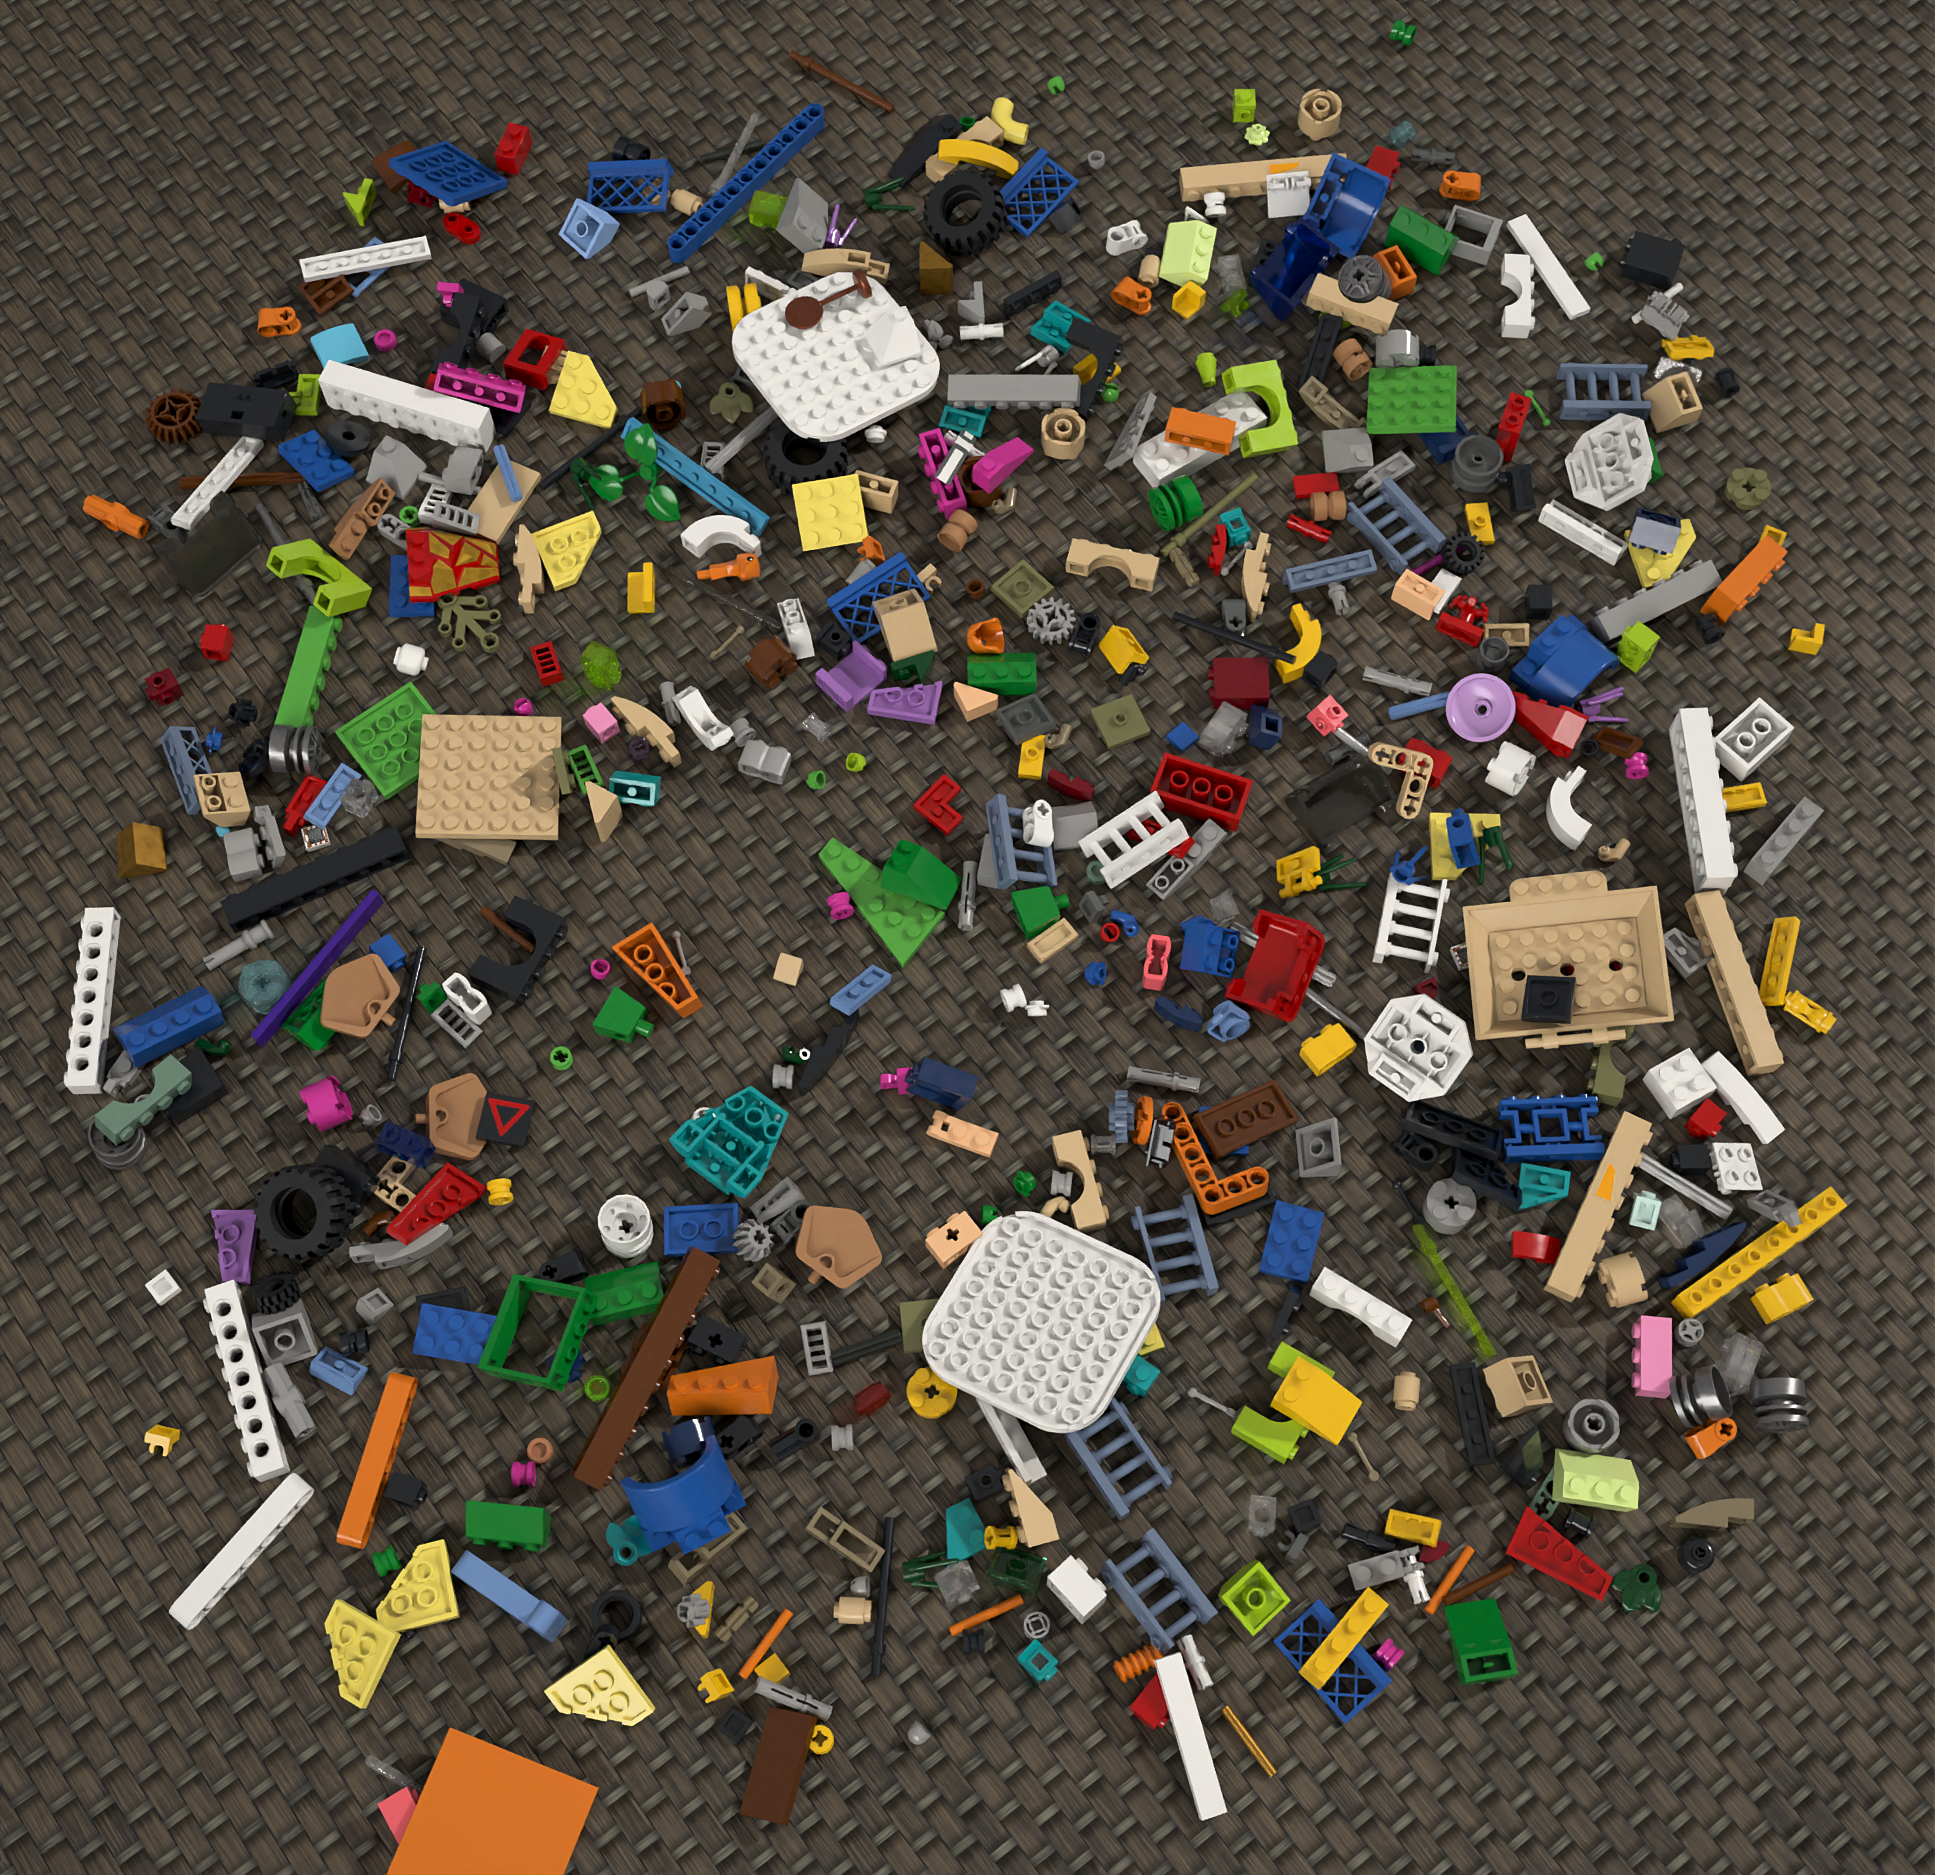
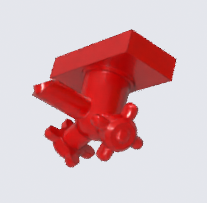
M1458 595L1449 604L1450 609L1454 607L1459 609L1458 615L1454 617L1442 612L1435 630L1477 648L1484 629L1472 624L1475 618H1480V620H1483V623L1487 622L1489 616L1488 607L1485 606V603H1481V609H1475L1477 602L1475 596L1468 598L1467 595L1463 597Z

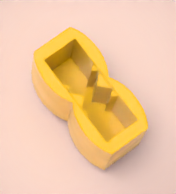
M1339 1023L1333 1026L1328 1024L1320 1031V1036L1315 1039L1310 1037L1301 1044L1302 1048L1299 1055L1316 1076L1323 1074L1336 1063L1346 1058L1357 1046Z
M1786 1273L1775 1280L1777 1284L1769 1287L1768 1283L1754 1290L1756 1294L1751 1298V1301L1766 1325L1805 1307L1814 1300L1798 1273L1792 1276Z

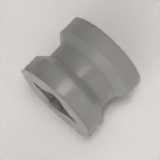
M740 718L729 726L734 734L731 737L735 738V743L739 747L745 746L748 740H753L756 737V731L749 727V722L745 718Z
M774 1064L773 1088L785 1086L787 1089H793L794 1065L781 1067L778 1064Z
M1053 1170L1051 1195L1063 1193L1065 1196L1070 1197L1073 1172L1060 1174L1059 1171Z
M1684 1319L1675 1328L1674 1338L1679 1345L1692 1347L1703 1337V1326L1696 1319Z
M847 1424L845 1427L832 1425L833 1451H838L840 1448L853 1450L852 1424Z

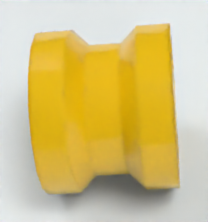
M500 1178L487 1183V1190L490 1191L489 1204L504 1205L513 1201V1194L510 1192L512 1186L510 1179Z
M817 1725L815 1726L809 1748L812 1752L823 1755L832 1749L834 1737L829 1728Z

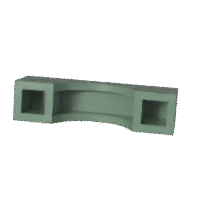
M171 1054L152 1069V1078L155 1086L148 1097L142 1101L130 1104L113 1100L94 1116L95 1126L116 1146L120 1142L130 1139L137 1128L141 1125H147L159 1110L168 1108L175 1097L179 1094H185L190 1089L192 1084L191 1072Z

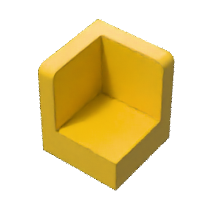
M1189 280L1173 295L1172 309L1185 319H1190L1205 305L1206 291Z
M1815 623L1811 632L1793 629L1790 636L1789 650L1816 655L1823 642L1825 625Z

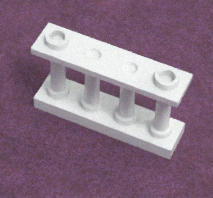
M1157 791L1144 797L1141 801L1078 841L1087 858L1095 854L1104 867L1100 869V872L1110 889L1189 838L1179 818L1170 822L1162 813L1161 809L1164 808V805ZM1153 815L1162 826V829L1151 836L1141 822ZM1132 828L1143 840V842L1133 848L1122 837L1123 834ZM1112 841L1124 853L1114 861H1111L1102 849Z
M1390 872L1372 962L1382 964L1384 956L1391 954L1426 962L1424 973H1429L1431 966H1436L1438 952L1434 951L1443 902H1448L1450 889L1446 888L1447 879L1442 880L1439 889L1417 884L1408 886L1406 883L1397 882L1393 877V873ZM1405 891L1437 898L1436 909L1432 910L1399 903L1400 900H1396L1397 892ZM1401 912L1434 919L1432 930L1427 931L1395 924L1396 921H1392L1393 913ZM1396 933L1429 940L1428 952L1391 945V942H1387L1388 936Z

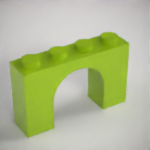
M1276 360L1230 367L1221 374L1226 395L1254 392L1267 402L1270 409V422L1267 428L1250 430L1238 437L1243 458L1286 451L1298 445V435L1293 426L1292 412L1287 403V393L1283 387L1281 370Z
M306 539L271 549L266 567L281 579L298 574H308L328 582V584L319 586L313 605L326 616L331 617L366 607L372 588L313 540Z
M1281 1342L1267 1368L1285 1379L1297 1357L1300 1356L1323 1370L1331 1378L1335 1374L1331 1369L1284 1342ZM1244 1406L1230 1433L1284 1464L1287 1458L1291 1460L1294 1458L1300 1447L1296 1445L1300 1436L1305 1438L1309 1429L1293 1419L1287 1422L1269 1420Z

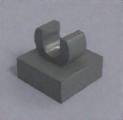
M1094 890L1085 893L1078 905L1089 924L1098 921L1106 909L1104 905L1109 904V900L1106 895L1098 897Z
M1286 1530L1284 1536L1290 1539V1544L1283 1545L1281 1542H1278L1277 1548L1282 1552H1288L1285 1559L1294 1565L1309 1537L1300 1532L1298 1537L1295 1538L1291 1531Z

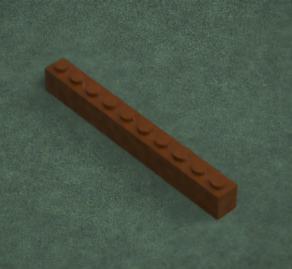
M696 1247L688 1248L569 1475L598 1490H601L602 1486L606 1487L612 1478L613 1473L610 1471L614 1463L618 1464L624 1455L625 1450L622 1448L626 1440L630 1441L636 1432L637 1427L634 1425L638 1417H643L648 1409L649 1404L646 1402L650 1394H655L660 1386L661 1381L658 1379L662 1371L666 1372L672 1363L673 1358L670 1356L675 1348L678 1349L684 1340L685 1335L682 1333L687 1325L690 1326L696 1317L694 1310L697 1304L704 1301L708 1294L706 1289L710 1280L714 1281L719 1273L720 1267H718L720 1260Z

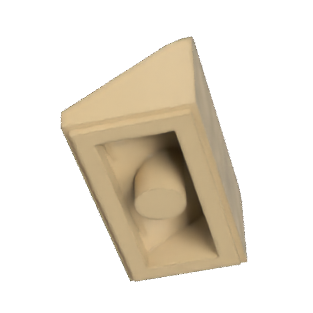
M1529 623L1481 624V629H1484L1482 634L1483 640L1487 637L1497 636L1504 639L1508 646H1529Z

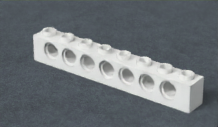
M114 907L85 908V915L81 918L83 934L78 943L80 960L76 962L78 980L74 983V995L76 998L75 1004L71 1007L73 1026L69 1028L71 1044L70 1049L66 1053L68 1072L64 1074V1084L73 1094L103 1093L121 918ZM102 931L99 936L95 937L96 933ZM100 953L97 958L92 959L95 954ZM98 975L96 979L90 981L91 977ZM95 997L94 1001L87 1003L90 998ZM93 1019L89 1025H85L88 1020ZM91 1041L89 1046L83 1048L86 1042ZM88 1064L86 1069L80 1071L83 1065Z
M230 1280L205 1289L206 1298L203 1299V1303L207 1313H211L212 1321L209 1322L211 1332L218 1339L219 1344L215 1345L219 1359L223 1358L225 1367L221 1369L225 1382L230 1384L231 1390L228 1391V1397L231 1405L236 1407L237 1414L234 1415L236 1426L243 1433L244 1438H241L240 1442L244 1453L248 1452L250 1460L247 1462L248 1472L251 1477L254 1476L259 1482L290 1472L267 1384L261 1374L263 1369L241 1288L234 1280ZM231 1307L229 1314L221 1316L224 1308ZM237 1330L234 1338L227 1339L230 1331ZM243 1353V1358L239 1362L234 1363L235 1355ZM244 1376H249L248 1383L240 1386V1380ZM251 1399H256L254 1407L246 1409L247 1402ZM261 1422V1430L257 1433H252L253 1426ZM264 1446H268V1453L263 1457H259V1450Z

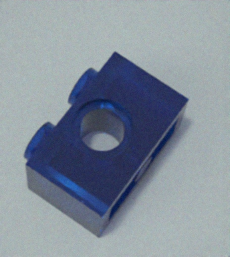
M389 1121L385 1123L375 1142L382 1152L424 1170L436 1150V1147L429 1138Z

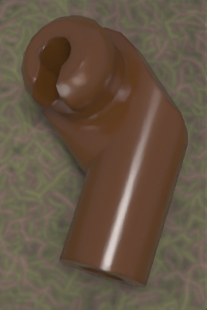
M390 1210L376 1213L361 1231L371 1238L381 1225L386 1224L388 1226L397 1216Z

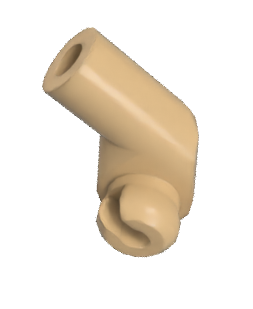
M1621 838L1615 848L1600 847L1598 849L1599 859L1603 862L1621 860L1629 848L1630 842Z
M1058 1196L1047 1201L1039 1214L1051 1218L1058 1209L1066 1213L1071 1207V1202L1066 1200L1064 1196Z

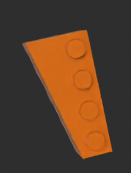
M1766 535L1716 588L1700 612L1704 615L1715 613L1719 619V626H1723L1736 611L1740 612L1748 603V597L1752 599L1761 589L1759 587L1760 584L1765 585L1773 576L1771 572L1773 570L1777 572L1784 565L1785 561L1783 558L1788 551Z
M769 1356L672 1375L667 1391L672 1416L772 1414L779 1379L775 1357Z

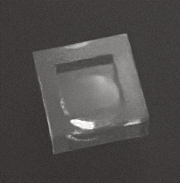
M1231 893L1209 900L1208 904L1217 924L1239 917L1240 912Z

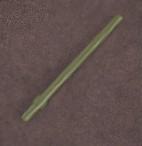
M1255 473L1249 475L1183 532L1174 535L1171 538V542L1160 550V554L1163 557H1167L1172 549L1181 548L1186 544V540L1255 483L1258 480V476Z

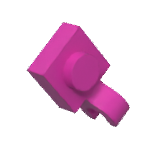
M897 1068V1075L881 1074V1089L898 1088V1094H911L905 1091L907 1083L904 1082L909 1068Z

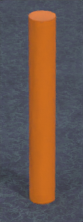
M1469 1545L1464 1547L1431 1597V1600L1425 1606L1424 1610L1431 1615L1434 1614L1443 1600L1442 1596L1448 1593L1475 1552Z
M1017 1594L950 1626L949 1630L952 1637L962 1633L963 1629H971L1023 1604L1021 1595Z
M785 1608L738 1672L745 1680L792 1617L793 1613Z

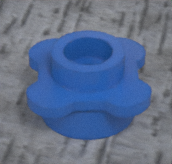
M214 727L213 733L208 732L206 746L210 748L209 753H212V750L219 751L221 747L223 733L216 732L217 727Z
M1093 961L1087 965L1085 978L1091 985L1096 983L1098 985L1104 984L1106 978L1105 963L1100 962L1097 964Z

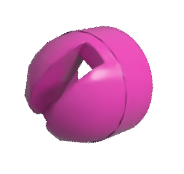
M519 698L514 703V711L517 716H530L532 714L533 707L528 699Z
M605 959L594 960L591 964V974L598 980L605 979L610 973L609 962Z

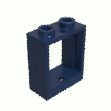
M924 1057L919 1063L915 1062L913 1068H909L904 1080L907 1083L905 1091L959 1111L972 1100L979 1077Z

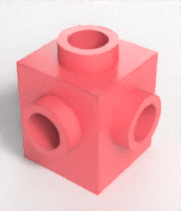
M1329 695L1306 717L1323 736H1326L1330 731L1334 733L1338 727H1343L1344 723L1342 720L1348 714Z

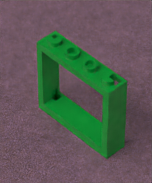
M513 1274L477 1368L493 1377L563 1392L574 1360L578 1355L581 1341L587 1331L590 1317L596 1307L598 1297L586 1288ZM532 1291L576 1300L547 1378L502 1368Z

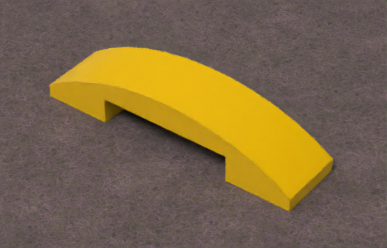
M960 139L939 141L937 160L955 165L962 160L997 170L996 176L1009 180L1018 172V161L990 145Z

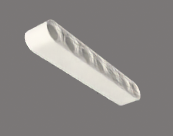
M296 1473L289 1475L174 1602L169 1610V1614L187 1630L197 1626L312 1497L314 1489Z

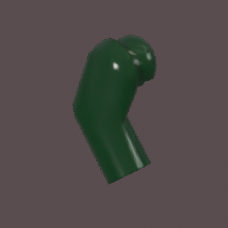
M202 1038L195 1042V1048H200L208 1056H226L230 1053L229 1050L232 1047L231 1042L223 1039L219 1041L218 1046Z
M784 1046L782 1049V1059L791 1064L802 1065L810 1058V1052L805 1048L795 1053L793 1046L791 1048Z

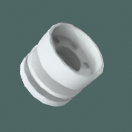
M625 1194L617 1195L607 1200L601 1207L598 1215V1226L607 1250L615 1256L622 1258H632L644 1253L651 1245L654 1236L653 1224L646 1204L636 1196ZM629 1228L630 1232L625 1233L624 1229Z

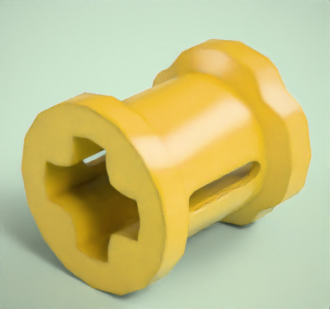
M988 1526L986 1528L984 1543L987 1549L1006 1547L1008 1550H1013L1016 1547L1018 1535L1014 1526H1007L1005 1529H996L995 1526Z

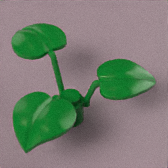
M646 423L630 431L624 440L627 454L633 459H638V464H643L640 470L619 478V471L615 466L601 465L594 470L601 477V480L598 481L590 476V484L600 497L608 501H614L620 498L623 493L621 482L638 475L645 480H652L649 487L651 493L644 499L646 509L656 519L667 522L677 521L681 519L674 491L665 485H658L654 488L656 482L659 481L657 476L663 473L664 468L654 462L657 458V444L650 424Z

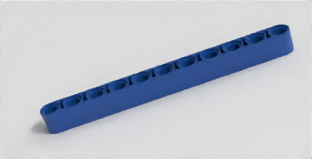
M812 103L802 110L668 239L669 256L673 262L683 263L824 128V109L820 104Z

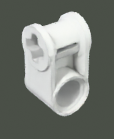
M1132 220L1126 224L1109 229L1106 250L1111 255H1120L1124 252L1143 247L1147 243L1148 237L1142 233L1140 223L1137 220Z
M1038 800L1033 804V807H1028L1022 812L1023 840L1026 844L1047 848L1052 844L1054 838L1052 809L1046 801Z

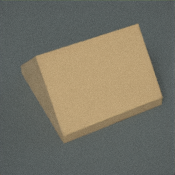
M588 781L585 782L595 825L601 843L606 842L623 817L618 796Z

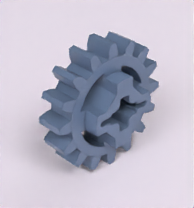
M1116 1090L1115 1103H1110L1109 1130L1115 1131L1116 1143H1128V1131H1134L1135 1125L1134 1103H1128V1090Z

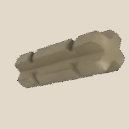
M1180 548L1172 549L1169 552V557L1172 562H1175L1174 565L1182 577L1186 578L1185 581L1188 586L1193 587L1197 585L1199 577L1193 572L1194 569L1186 557L1182 556L1183 553Z
M747 1596L742 1602L743 1605L741 1607L738 1606L724 1621L725 1625H721L716 1630L715 1634L721 1641L726 1642L732 1636L731 1633L733 1631L736 1632L748 1619V1614L750 1612L753 1613L758 1608V1602L753 1597Z

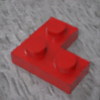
M943 774L913 804V809L945 835L949 836L963 821V816L948 805L961 792V787Z

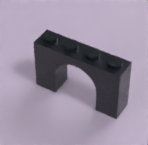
M1074 317L1065 336L1067 342L1092 353L1097 359V370L1090 381L1081 385L1080 406H1074L1073 409L1079 413L1078 416L1081 419L1088 421L1089 417L1094 416L1098 404L1096 402L1099 396L1102 397L1107 387V384H1105L1108 376L1111 377L1116 367L1114 363L1117 356L1121 357L1125 345L1123 344L1122 336Z
M515 895L505 911L504 917L509 925L530 934L536 939V947L532 956L522 964L506 966L483 955H479L468 975L473 984L522 1006L525 999L528 1000L531 997L535 982L542 978L548 960H552L555 956L556 946L559 941L564 940L566 937L568 926L564 917Z

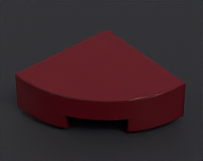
M1432 977L1413 987L1414 993L1416 995L1426 994L1434 1000L1437 994L1436 978Z
M1441 1540L1437 1541L1436 1547L1422 1544L1418 1562L1430 1563L1439 1560L1447 1553L1451 1544Z

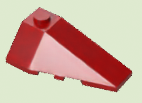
M1512 691L1516 704L1514 720L1546 749L1552 751L1554 755L1568 759L1589 716L1564 705H1560L1559 708L1547 705L1548 702L1543 699L1535 702L1530 700L1525 694Z

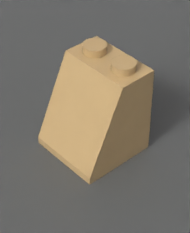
M915 588L872 602L890 658L893 662L934 650V652L938 651L924 601Z

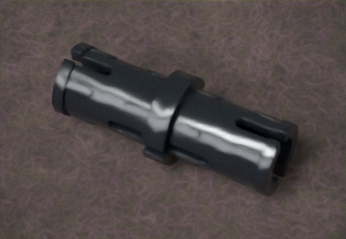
M1347 1522L1341 1534L1342 1539L1357 1543L1365 1550L1371 1549L1386 1554L1394 1551L1396 1541L1374 1534L1373 1530L1369 1529L1367 1531Z

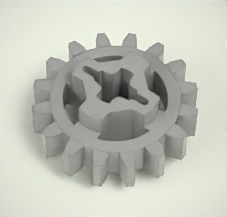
M1050 597L1049 602H1046L1044 598L1041 599V605L1035 602L1034 609H1029V617H1027L1028 631L1033 632V638L1040 637L1042 644L1045 640H1049L1050 645L1053 644V640L1061 644L1062 637L1068 640L1069 633L1074 632V625L1076 624L1074 610H1069L1070 604L1062 605V599L1054 602L1053 597Z

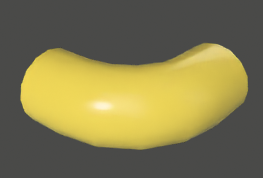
M997 98L992 107L991 120L1004 131V140L1014 144L1025 145L1029 125L1016 122L1011 118L1014 105L1009 99Z

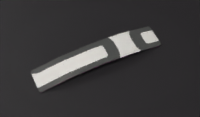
M962 429L937 470L935 477L950 485L977 438Z

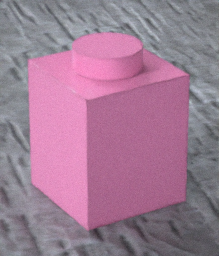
M602 703L590 707L583 714L586 727L601 744L620 732L617 720Z

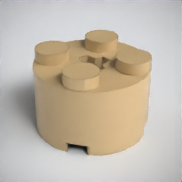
M1313 89L1303 96L1299 109L1298 125L1301 131L1310 136L1312 140L1318 141L1321 138L1329 137L1338 129L1342 109L1341 100L1338 95L1330 90L1323 92L1320 89Z
M1057 408L1049 415L1047 414L1043 418L1041 445L1047 456L1071 460L1075 459L1083 449L1085 422L1078 416L1079 413L1075 410Z
M1632 1251L1602 1259L1599 1263L1600 1269L1597 1270L1601 1284L1606 1283L1608 1293H1606V1298L1610 1307L1616 1306V1308H1620L1648 1299L1647 1290L1642 1291L1641 1285L1645 1283V1279L1636 1257H1632Z

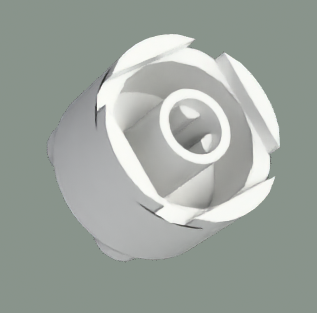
M1504 741L1499 749V756L1497 759L1493 757L1487 767V770L1490 772L1485 782L1514 796L1520 792L1529 777L1527 776L1528 770L1533 769L1536 756L1512 743Z

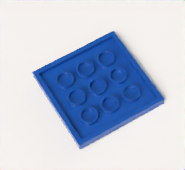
M447 141L391 158L389 161V167L397 171L399 175L405 176L413 184L422 187L430 195L438 197L446 205L452 207L507 188L508 185L506 178Z

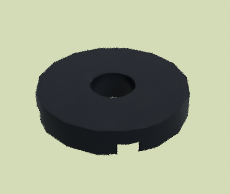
M339 421L328 427L326 443L338 455L356 457L361 452H366L369 449L370 433L359 423Z

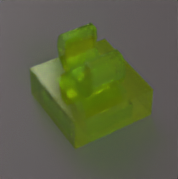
M1242 288L1228 297L1220 305L1224 313L1231 310L1235 317L1242 315L1239 306L1243 310L1249 308L1248 302L1243 300L1248 296L1247 292Z

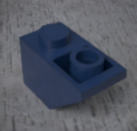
M1252 704L1249 745L1270 750L1282 738L1283 718L1273 709Z

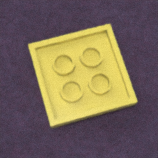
M858 474L792 485L803 551L863 542L862 539L868 536Z

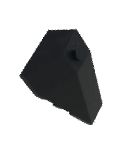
M949 114L933 117L919 128L889 171L888 177L893 180L903 176L904 180L898 182L901 188L905 187L926 171V161L930 156L938 153L939 141L957 139L963 133V126Z
M1535 1424L1499 1466L1522 1487L1528 1482L1533 1485L1542 1475L1539 1469L1544 1464L1540 1427Z

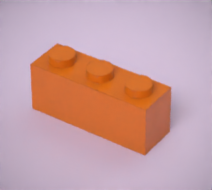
M1172 407L1164 441L1229 456L1237 421L1210 416L1206 413L1188 411L1185 408Z

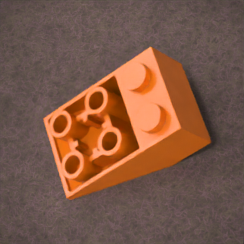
M1397 245L1372 256L1390 277L1392 290L1388 300L1393 301L1414 292L1417 276Z

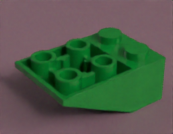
M1495 1598L1443 1606L1460 1686L1510 1679L1518 1674L1512 1646Z

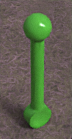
M1526 390L1524 396L1532 398L1531 403L1542 418V424L1549 426L1551 420L1546 418L1533 398V391Z

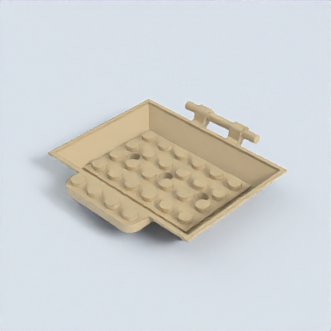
M1595 870L1517 879L1510 885L1511 902L1463 907L1476 1041L1542 1034L1541 1038L1525 1039L1526 1049L1539 1047L1550 1049L1559 1048L1560 1045L1591 1042L1594 1045L1606 1044L1611 1040L1626 1039L1625 1029L1607 1031V1028L1674 1021L1657 886L1608 891L1606 877L1603 873ZM1614 961H1618L1623 964V968L1619 971H1613L1609 965ZM1571 965L1574 968V973L1570 976H1564L1560 972L1565 966ZM1517 971H1521L1526 976L1522 981H1515L1512 975ZM1527 975L1576 977L1577 983L1571 1024L1522 1021L1521 1014ZM1592 1029V1033L1557 1036L1559 1032Z

